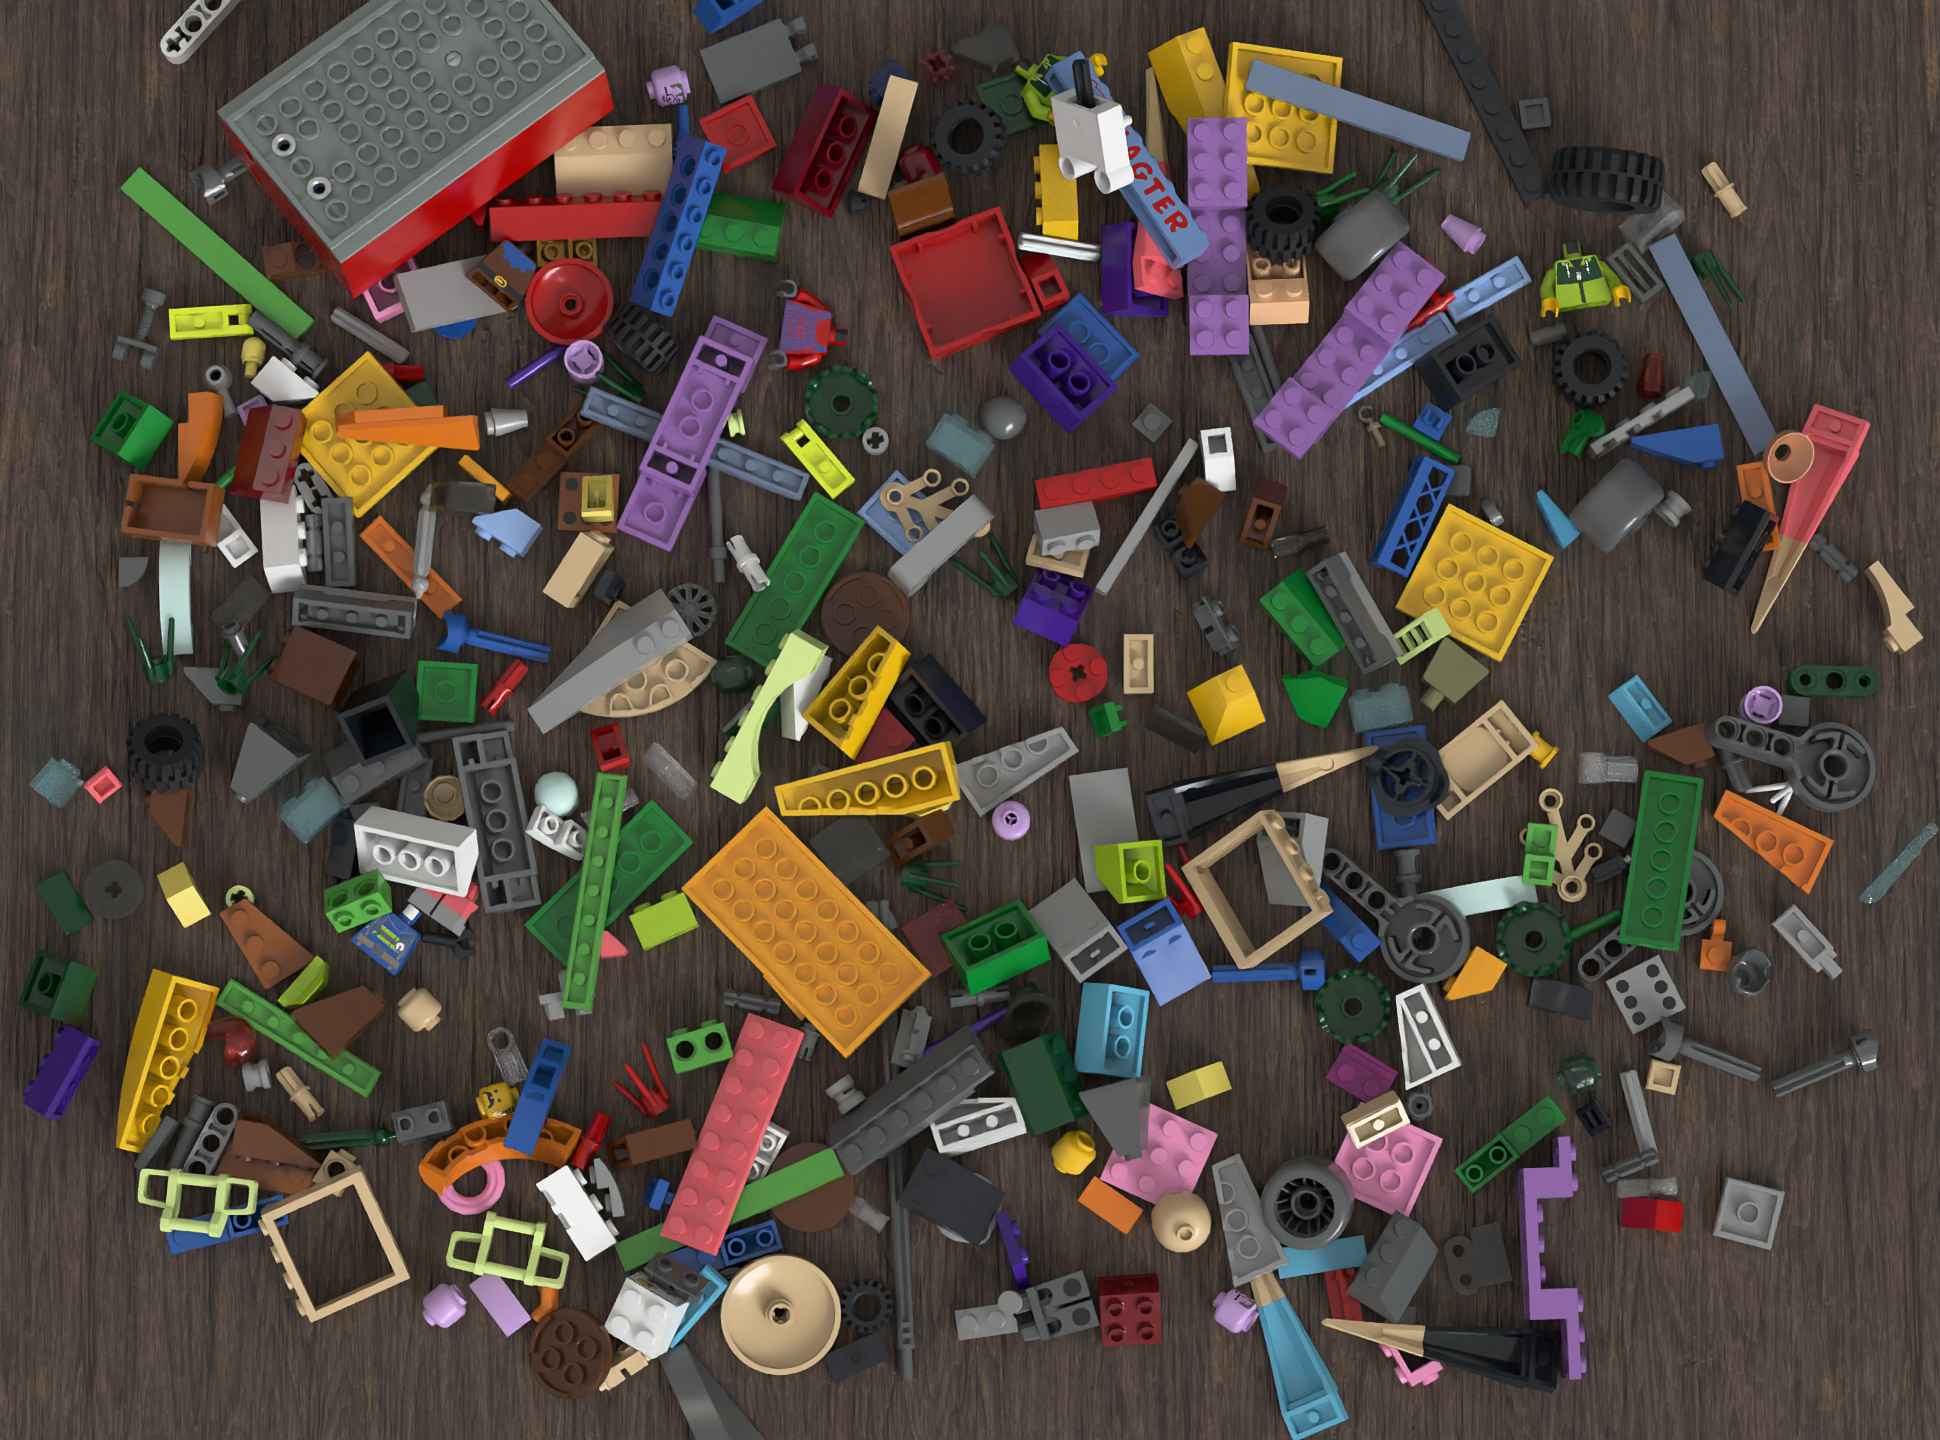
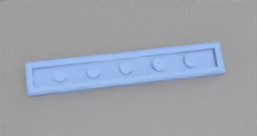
M1439 311L1427 319L1426 324L1421 328L1417 326L1404 334L1344 409L1412 366L1415 361L1432 349L1456 336L1458 333L1445 313Z

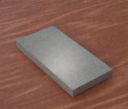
M488 254L399 273L393 277L412 333L506 312L505 309L465 277Z
M1128 768L1069 776L1085 891L1087 894L1109 891L1096 875L1094 845L1138 841Z

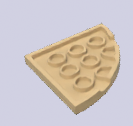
M620 600L615 602L592 640L613 618L631 607ZM686 642L580 712L600 717L622 718L645 715L661 710L676 703L697 688L712 672L718 661Z

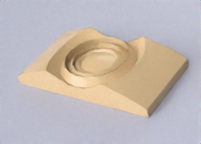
M1503 699L1438 751L1449 776L1450 793L1446 800L1436 807L1447 820L1540 746Z

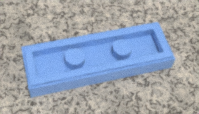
M1515 256L1453 291L1452 293L1456 299L1447 305L1446 311L1454 325L1526 286L1532 280L1518 256Z

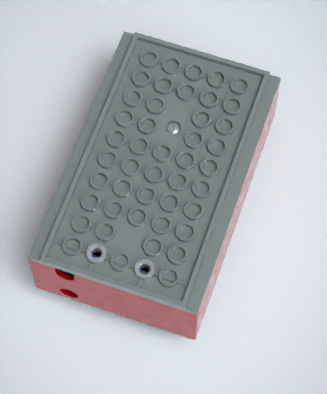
M370 0L217 110V114L235 155L351 297L355 299L614 109L604 67L548 0Z

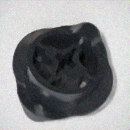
M1417 737L1404 738L1394 744L1378 749L1367 760V776L1374 790L1376 800L1380 807L1390 815L1400 818L1412 817L1425 810L1435 808L1449 796L1450 780L1443 766L1441 756L1435 746L1424 739ZM1413 753L1411 759H1407L1402 767L1397 768L1391 765L1398 757ZM1422 758L1429 768V781L1424 779L1420 772L1422 766L1420 761ZM1397 772L1410 774L1420 783L1409 782L1403 776L1398 775ZM1387 774L1396 780L1394 791L1397 793L1395 797L1388 788ZM1418 787L1425 789V792L1417 799L1404 802L1405 797L1409 796L1413 789Z

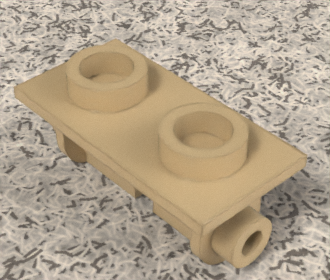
M624 1342L619 1346L618 1351L613 1353L609 1374L599 1389L601 1392L605 1389L611 1390L626 1379L620 1370L626 1368L632 1376L649 1365L648 1361L652 1358Z

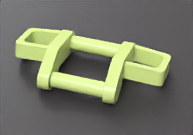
M147 1168L140 1171L137 1198L140 1203L164 1208L160 1219V1230L163 1232L181 1230L208 1233L210 1237L220 1238L228 1215H249L255 1213L259 1184L257 1180L234 1178L230 1174L221 1173L219 1176L185 1173L182 1169L176 1168L171 1170ZM150 1175L169 1176L166 1202L148 1197L147 1189ZM232 1183L243 1184L249 1187L248 1206L246 1209H229ZM182 1184L217 1188L215 1209L210 1222L177 1218L180 1210Z
M488 1211L483 1234L461 1231L452 1233L446 1256V1264L449 1267L473 1272L476 1275L483 1276L486 1273L524 1281L525 1285L562 1289L569 1266V1255L543 1247L547 1223L537 1221V1224L510 1219L497 1216L496 1212ZM494 1228L534 1236L527 1269L487 1261ZM458 1241L480 1243L476 1264L453 1257ZM540 1256L563 1263L558 1279L536 1276Z

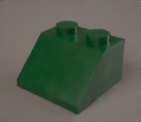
M39 949L18 1005L78 1027L81 1018L84 1016L91 991L95 987L99 971Z

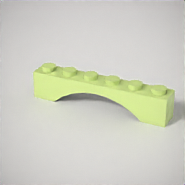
M799 629L791 634L786 633L778 646V649L782 650L778 659H772L765 671V675L768 677L764 685L759 684L751 697V700L754 701L751 710H745L737 724L741 727L737 736L732 735L724 748V751L727 752L724 761H718L711 773V777L714 780L710 787L739 804H742L749 798L761 775L758 760V742L761 727L768 710L776 698L788 686L816 672L829 646Z

